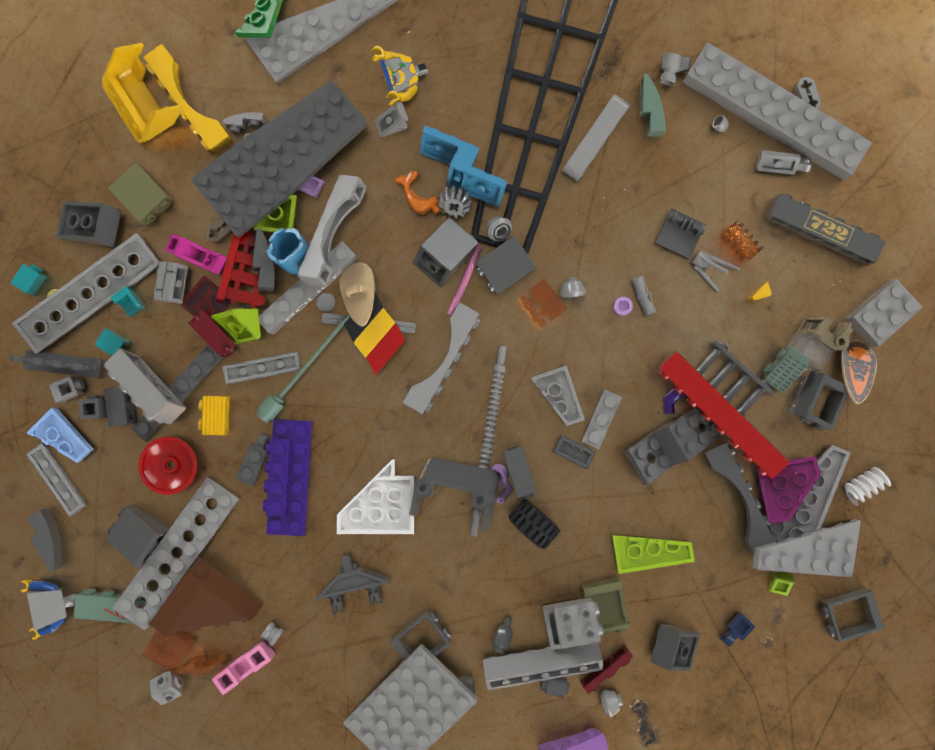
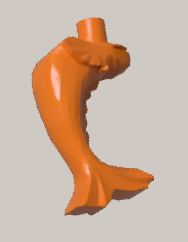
M412 171L408 176L400 175V177L394 180L396 184L404 186L407 202L415 213L425 216L430 210L435 214L441 211V208L437 205L439 203L437 196L422 199L410 189V185L419 175L417 171Z

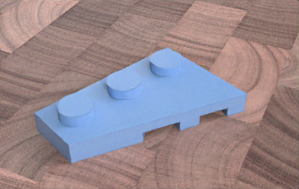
M52 407L27 432V434L39 438L42 443L56 448L59 453L76 463L81 462L94 450L57 407Z

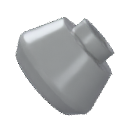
M496 216L487 223L488 237L494 242L505 240L511 233L512 224L507 218Z
M577 277L566 278V282L562 283L560 295L563 298L581 297L586 293L582 281H578Z
M610 690L601 691L600 698L606 716L612 717L620 711L619 706H623L620 694H615V691Z

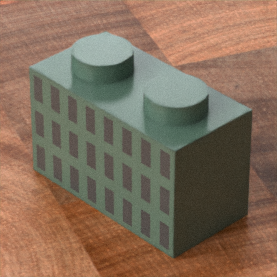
M789 345L785 350L782 349L777 354L773 364L770 362L766 366L764 381L784 393L808 368L809 357Z

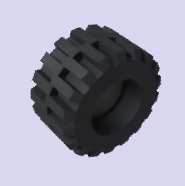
M523 499L508 516L510 522L522 534L544 550L561 532L559 527L549 517L526 499Z

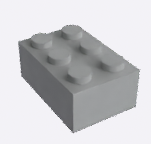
M896 278L886 281L849 314L845 320L847 323H852V328L869 347H876L883 344L923 307Z

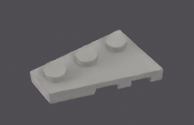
M567 365L531 377V380L549 401L566 426L585 420Z

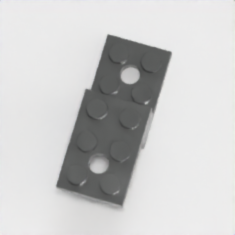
M698 406L692 408L678 419L661 425L624 451L643 485L651 483L672 466L689 461L723 436L716 430V424L712 420L708 422L701 415L703 411ZM699 424L702 426V431L698 427ZM647 454L651 457V463L647 460Z

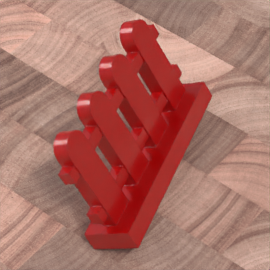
M248 231L247 234H243L240 238L233 233L216 298L218 303L225 304L227 299L230 300L232 305H235V302L248 304L250 309H255V306L262 307L265 305V297L258 294L260 272L256 275L243 271L245 265L253 266L254 255L248 253L249 247L255 249L256 236L253 235L252 231ZM267 236L268 245H270L269 238L271 236ZM240 245L244 246L243 252L238 251ZM235 263L240 264L238 270L234 269ZM230 281L235 282L234 288L229 287ZM240 283L255 287L254 292L239 290Z

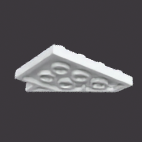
M392 459L337 514V534H414V516L409 515L414 491V475H395V459Z

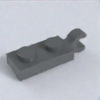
M262 433L259 435L256 444L250 443L235 479L251 486L255 485L268 455L265 446L270 436Z

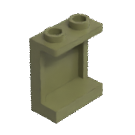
M137 162L108 187L129 212L144 225L152 223L156 219V215L160 211L166 210L173 200Z
M620 578L581 585L584 599L591 597L593 602L598 604L599 615H596L597 622H601L603 634L600 636H605L611 631L624 632L627 628L631 627Z

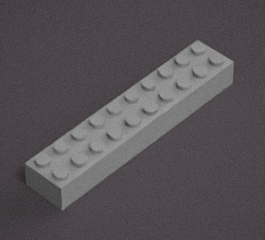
M708 42L683 80L684 84L805 158H810V161L841 180H845L853 175L872 144L871 141Z

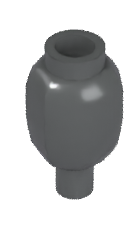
M505 617L503 624L496 629L492 640L493 651L504 654V651L509 648L513 635L510 627L512 619Z

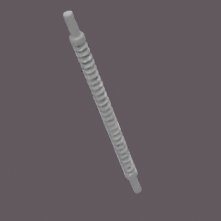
M499 346L497 364L494 365L493 369L495 371V374H493L495 378L492 379L494 382L491 385L493 390H490L492 395L489 396L491 401H489V412H487L489 416L486 417L488 422L485 423L487 428H484L486 433L483 434L485 439H482L484 441V444H482L484 448L481 450L483 454L480 455L482 457V460L479 461L481 466H478L490 469L488 464H491L489 459L492 458L490 453H492L491 448H493L491 444L494 442L492 438L495 437L493 432L496 431L494 426H497L495 421L498 420L496 418V415H498L497 410H499L497 406L500 404L498 402L501 399L499 394L502 393L500 391L503 388L501 383H503V373L506 370V366H504L506 346ZM474 508L471 510L473 517L470 535L477 536L480 517L483 516V511Z

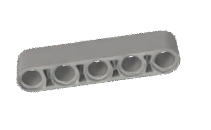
M614 94L562 171L576 181H579L628 110L630 104Z

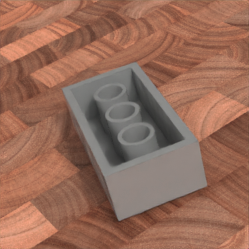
M120 348L104 364V367L108 370L107 374L113 380L119 382V388L132 397L131 401L133 404L142 408L144 411L143 415L148 420H155L160 424L166 423L170 425L186 409L140 356Z

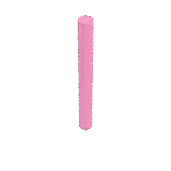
M479 244L476 245L452 300L447 313L450 316L453 315L462 299L483 246Z

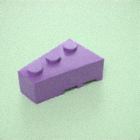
M595 728L537 745L538 750H608L604 733Z

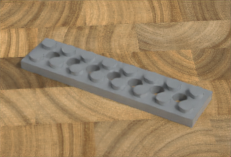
M136 233L12 324L34 353L38 354L112 301L110 297L125 286L132 287L157 269L160 260L141 235ZM134 254L139 257V262L136 265H132L129 261L130 257ZM116 266L123 268V274L119 277L114 274ZM101 277H105L108 280V284L104 288L100 287L98 283ZM86 288L92 291V296L89 299L83 296V291ZM71 299L75 300L77 304L74 310H70L67 305ZM54 311H58L61 314V319L57 322L52 318ZM39 322L45 325V331L42 333L38 332L36 328Z
M207 477L113 606V609L144 631L147 630L151 620L192 567L240 498ZM214 498L217 501V507L211 510L208 508L207 502L209 499ZM200 514L206 518L202 526L196 523V517ZM188 530L194 533V539L191 542H187L184 539V534ZM175 547L182 549V555L179 558H175L172 555ZM164 563L170 566V572L167 575L162 574L160 570L161 565ZM151 580L158 582L159 586L156 591H151L148 587ZM140 596L146 599L144 608L137 606L136 601Z

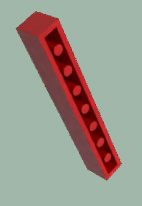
M677 350L671 353L659 365L660 375L667 381L671 379L675 383L673 387L680 394L684 392L689 397L687 401L694 408L698 406L703 411L701 415L708 422L712 420L716 424V430L721 435L726 433L731 438L729 442L736 449L740 447L745 452L743 456L750 463L754 461L758 465L757 470L764 477L768 475L773 479L790 464L787 458Z

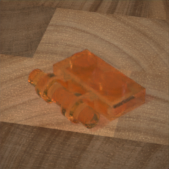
M545 279L529 290L533 296L532 298L528 299L525 293L519 297L523 303L522 307L529 311L534 323H538L541 328L547 325L543 317L547 315L552 321L567 310ZM536 301L543 309L540 313L533 305Z

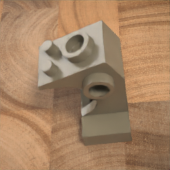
M806 316L796 333L808 337L824 349L847 351L850 343V333L853 332V328H851V322H840L835 331L830 333L828 327L832 320L827 317Z

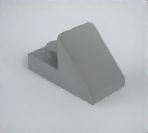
M396 102L378 116L374 122L380 138L406 129V122L409 119L403 103Z

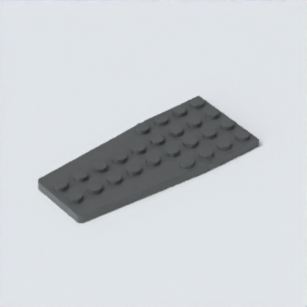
M330 81L236 143L191 178V181L233 233L240 238L283 204L367 126L366 119L333 81Z

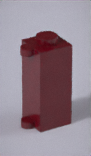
M204 308L188 324L220 357L224 354L226 356L230 355L236 349L234 347L236 342L211 318L212 316Z

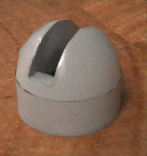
M719 115L712 122V127L718 132L726 131L729 126V121L724 115Z

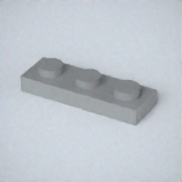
M605 389L603 390L581 442L596 449L600 448L620 404L621 396Z

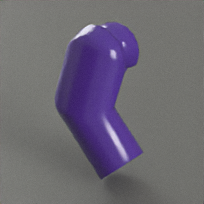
M674 388L665 396V414H675L674 403L684 397V392L680 394Z

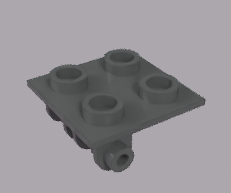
M671 208L655 243L690 259L700 236L706 230V224Z

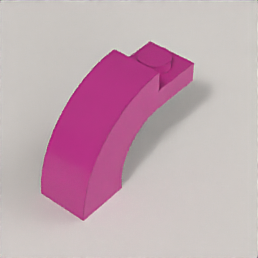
M173 233L164 250L217 275L220 274L227 257Z

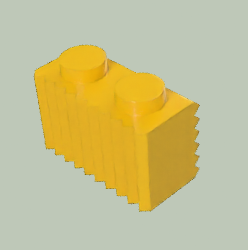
M202 396V400L199 401V411H202V419H199L198 429L201 430V435L229 434L230 397Z

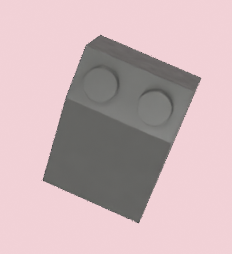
M63 201L56 238L96 246L114 247L121 210L104 203Z

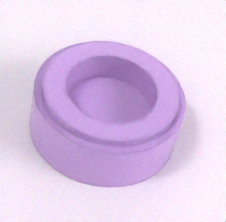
M619 297L613 303V310L619 316H626L633 309V303L627 297Z

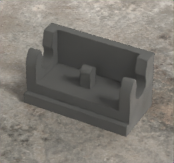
M119 387L104 389L108 427L136 424V406L131 401L132 397L123 392Z

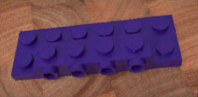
M273 419L272 438L266 444V453L269 454V461L265 463V473H268V480L264 482V492H267V500H263L262 506L267 516L266 534L306 536L313 421Z

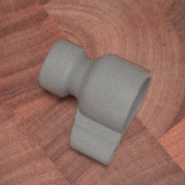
M675 53L663 54L661 69L664 73L661 75L660 83L674 85L676 82L675 73L689 71L692 59Z

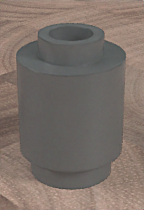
M564 677L541 681L540 690L544 691L545 694L563 698L564 694L568 695L570 683Z

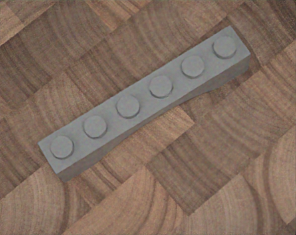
M339 175L334 185V189L327 201L326 208L297 274L307 285L326 288L333 272L330 261V248L333 236L343 219L361 203L367 188L358 176Z
M459 302L450 318L452 328L451 343L445 360L429 378L411 387L403 404L421 414H424L425 411L427 413L430 411L434 404L431 402L433 396L439 395L443 388L440 385L444 378L448 379L453 370L450 366L453 361L457 363L462 354L460 352L462 345L466 346L472 337L469 335L471 329H476L481 319L478 318L480 313Z

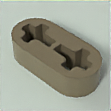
M220 217L206 229L205 235L212 243H220L231 235L233 231ZM213 230H215L216 232L219 231V232L217 233L218 238L212 237V236H213V233H212Z

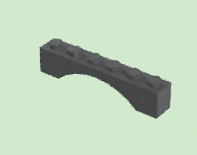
M722 443L704 451L703 454L710 469L729 480L743 500L747 513L745 541L753 558L756 547L773 542L779 543L774 533L771 534L768 529L770 524L766 516H762L759 511L761 505L758 499L753 498L751 491H753L751 484L748 480L745 481L742 476L744 470L739 462L736 463L733 457L736 455L733 447L727 445V443Z

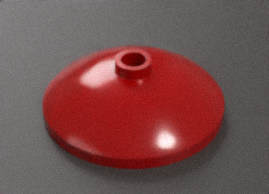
M169 436L153 440L143 449L138 462V470L143 483L150 490L162 495H172L185 490L193 482L197 473V458L191 446L182 439ZM171 461L175 463L174 468L170 467Z

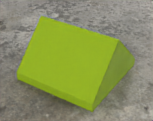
M291 195L283 204L254 226V230L257 231L258 228L263 233L273 235L274 232L281 228L284 230L293 228L297 196Z
M232 309L214 314L211 317L237 344L256 340L261 336L258 309Z

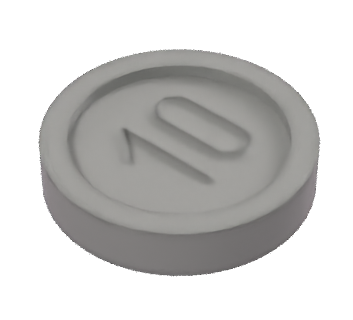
M323 293L318 296L316 304L319 310L330 312L335 308L336 300L331 294Z

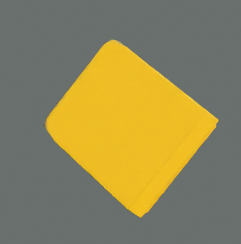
M768 281L762 283L747 298V302L770 297L772 293Z

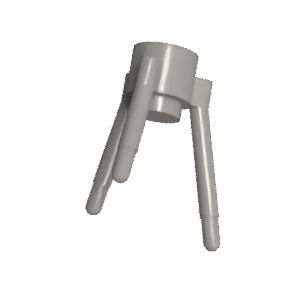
M701 250L692 262L696 265L694 269L718 292L719 289L702 268L707 269L711 265L725 274L728 273V270L713 261L737 271L740 268Z

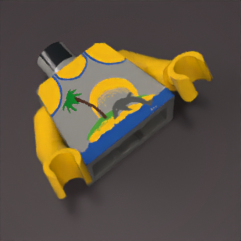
M375 46L371 52H375L377 55H374L372 60H382L380 61L381 68L390 91L385 98L392 99L389 105L392 106L396 102L410 101L420 87L418 77L428 74L425 63L413 65L410 56L385 51L380 46Z

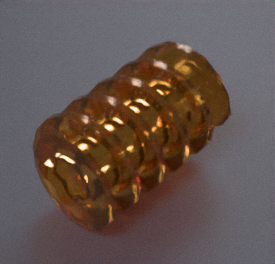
M736 220L720 236L728 235L726 243L733 241L731 249L738 247L736 255L743 253L740 259H748L749 261L763 250L764 247L756 248L759 241L751 242L754 237L753 234L746 236L749 231L748 228L741 230L744 224L743 222L736 224L738 221Z

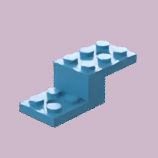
M425 126L422 132L420 154L450 166L446 186L452 188L455 185L458 189L462 186V191L468 190L469 196L499 208L507 181L498 176L490 175L482 169L475 168L480 148L472 143L459 140L455 136L442 133L436 128Z

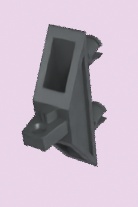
M350 554L343 555L341 557L343 566L339 567L340 573L315 598V600L326 597L330 598L333 615H336L337 607L340 614L345 612L341 599L342 594L361 589H367L370 606L375 604L374 596L379 605L382 604L378 586L390 583L392 579L357 567V563L352 564Z

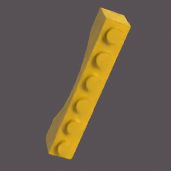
M163 44L144 56L147 62L146 68L152 75H157L159 78L156 80L163 90L167 89L170 93L167 97L173 105H182L183 108L180 115L185 121L188 119L192 125L189 127L196 136H201L203 140L200 142L207 151L211 150L216 154L233 142L218 120L205 117L188 105L179 84V65Z

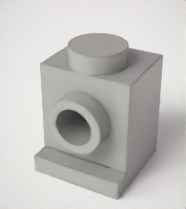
M69 376L49 384L55 402L64 403L82 395L84 383L80 378L77 379V376Z

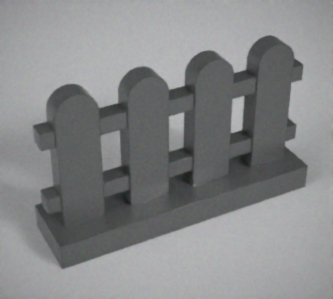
M25 350V357L10 356L11 361L24 363L23 369L102 378L103 359L47 352L35 354L31 350Z

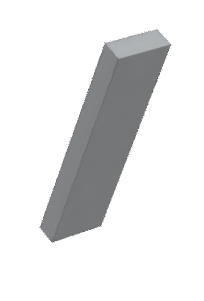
M298 351L222 366L226 385L296 372L302 369Z
M41 443L26 454L69 517L88 505L46 444Z

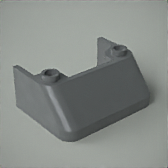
M431 458L426 461L415 483L409 515L414 516L421 513L423 498L433 494L435 484L472 492L471 503L473 507L477 510L485 511L481 531L485 532L491 529L500 482L499 474L491 469Z

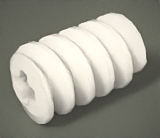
M872 467L870 471H865L864 475H859L857 479H852L851 483H845L844 489L852 504L858 506L857 499L864 503V495L870 499L872 498L871 491L877 495V487L884 491L885 487L883 484L885 483L890 487L891 482L883 471L877 467Z

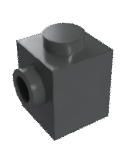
M100 395L87 396V400H79L80 420L107 418L105 399H100Z

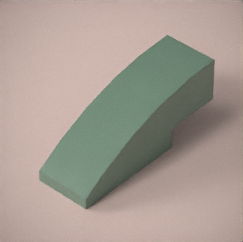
M644 74L640 80V118H647L648 137H662L666 132L663 105L653 81L648 74Z

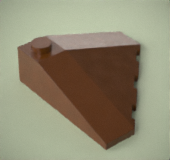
M199 557L149 625L162 635L170 636L173 635V632L185 630L187 633L201 630V627L214 625L215 628L230 625L229 622L242 620V623L249 622L262 604Z

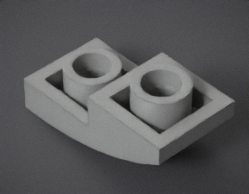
M258 112L241 113L223 119V124L228 130L239 133L240 130L246 131L247 124L258 128L267 122L265 115Z

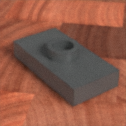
M563 435L560 436L553 450L554 453L585 469H588L596 452Z

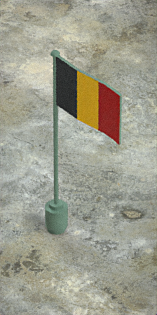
M375 291L373 309L368 323L365 326H359L348 314L280 395L274 394L272 396L269 394L257 408L256 415L266 423L270 420L273 421L284 408L282 397L343 325L347 329L353 343L368 360L375 376L405 342V339L398 325L383 308Z

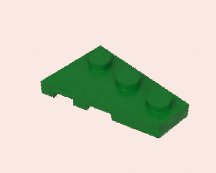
M256 0V7L251 14L247 13L244 18L246 22L242 28H237L235 31L238 38H271L283 0Z

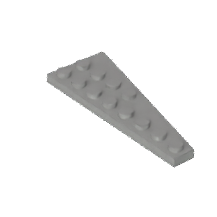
M335 0L275 23L271 38L245 39L276 84H278L398 0Z

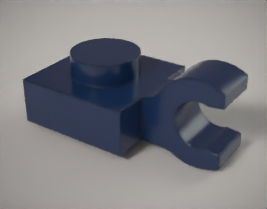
M739 612L727 625L730 631L723 634L720 639L730 647L737 638L743 641L755 626Z

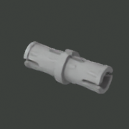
M641 276L631 280L637 293V301H640L644 315L657 312L651 299V291H648L644 277Z

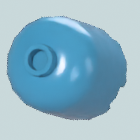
M281 228L269 238V250L267 249L266 252L269 258L285 271L297 275L310 243L296 229L284 230Z

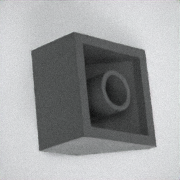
M661 624L657 631V640L652 650L651 662L669 671H690L700 633L674 625Z

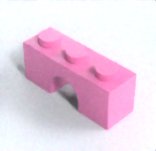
M262 640L220 670L212 678V681L222 695H224L250 673L256 672L270 662L276 654L267 641Z

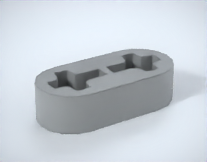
M803 77L795 85L796 95L807 103H814V107L819 109L821 100L815 83L811 78ZM804 84V86L808 85L809 88L806 90L805 88L802 89L801 86Z

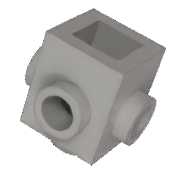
M169 670L150 680L151 698L163 705L183 695V681L181 677Z

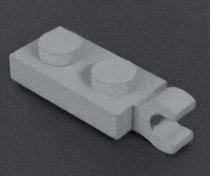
M761 150L756 169L757 171L795 175L796 170L810 172L812 164L809 163L810 158H800L799 154Z

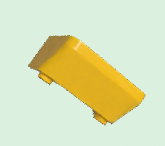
M143 43L114 48L102 77L104 91L135 140L139 143L149 141L174 125L183 108L181 104L160 108L143 81L146 68L139 59L144 47Z

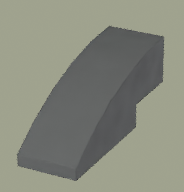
M257 228L252 271L260 272L259 291L274 292V263L266 252L267 249L269 250L268 242L262 230Z
M49 508L41 509L29 516L27 520L37 534L31 538V541L51 572L62 567V545L59 530Z

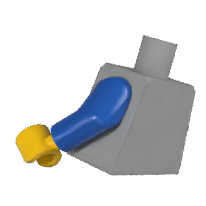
M31 579L21 581V583H25L27 586L26 589H21V592L29 591L27 597L33 628L29 632L34 631L36 633V636L32 637V639L35 640L40 636L53 633L64 623L65 617H67L66 608L75 606L76 594L64 596L62 588H58L56 584L46 581H33Z

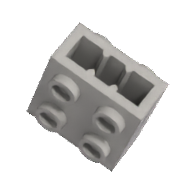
M591 597L552 605L561 649L601 641L600 635L603 634L601 622H597L596 615H599V608L597 602L594 603Z

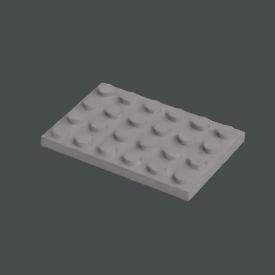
M421 644L344 720L343 724L370 750H427L478 701V698Z

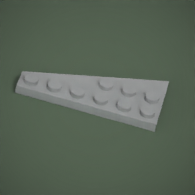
M830 445L818 458L817 463L820 477L790 521L770 524L768 527L770 533H774L778 542L786 541L787 538L800 537L801 534L821 529L851 452Z
M853 519L845 524L839 523L831 528H822L801 534L800 537L787 538L786 541L773 542L756 547L752 568L853 577L861 520Z

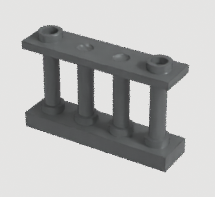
M716 340L709 344L714 350L696 369L702 375L719 355L725 358L728 363L709 382L716 389L735 367L742 376L725 395H722L730 403V400L748 380L755 385L757 389L739 409L736 408L744 417L746 416V411L762 394L772 395L774 393L770 389L771 385L755 376L727 350L728 347L721 341L718 342Z

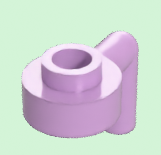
M495 464L491 470L499 474V484L504 488L497 501L503 504L513 491V488L507 480L509 478L508 469L502 464Z

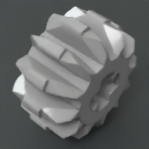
M455 185L452 188L446 187L439 197V207L442 208V213H448V217L454 215L456 219L459 215L464 217L466 212L470 210L472 201L471 196H468V190L462 191V186L458 189Z

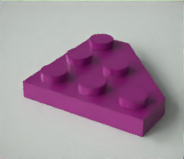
M816 456L789 461L790 464L773 479L768 475L764 477L757 470L769 524L790 521L820 477Z

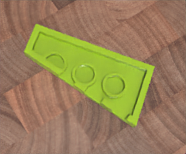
M612 535L618 574L695 562L693 546L690 541Z

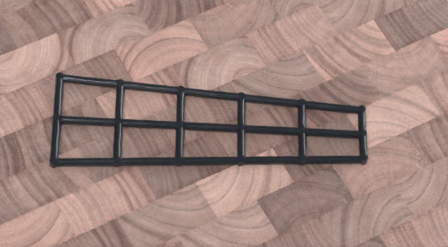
M520 0L484 172L490 175L492 173L500 131L526 138L513 185L507 184L505 191L510 192L503 218L511 220L517 195L539 200L523 245L527 255L618 0H610L598 34L565 25L572 0H564L558 22L525 14L528 0ZM523 22L556 30L543 76L514 69ZM563 32L596 41L580 87L550 79ZM512 76L541 84L528 131L502 124ZM548 86L577 94L561 140L535 133ZM533 140L558 147L542 193L520 187ZM478 199L471 235L480 243L499 247L505 243V240L494 242L487 236L479 235L485 202Z

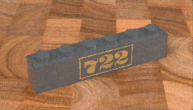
M779 194L774 197L765 219L864 264L870 265L877 262L886 242L881 240L880 236L873 233L868 234L862 231L863 229L859 226L848 225L841 218L828 216L826 211L815 210L806 202L795 201L788 194Z

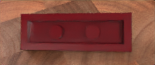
M625 645L603 661V670L590 672L580 680L588 694L591 691H596L603 681L612 678L620 667L629 664L633 655Z

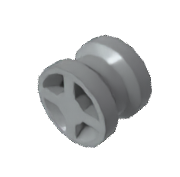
M271 621L260 638L267 640L269 645L273 646L284 630L275 627V623Z

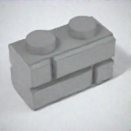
M159 261L153 299L182 304L188 266Z

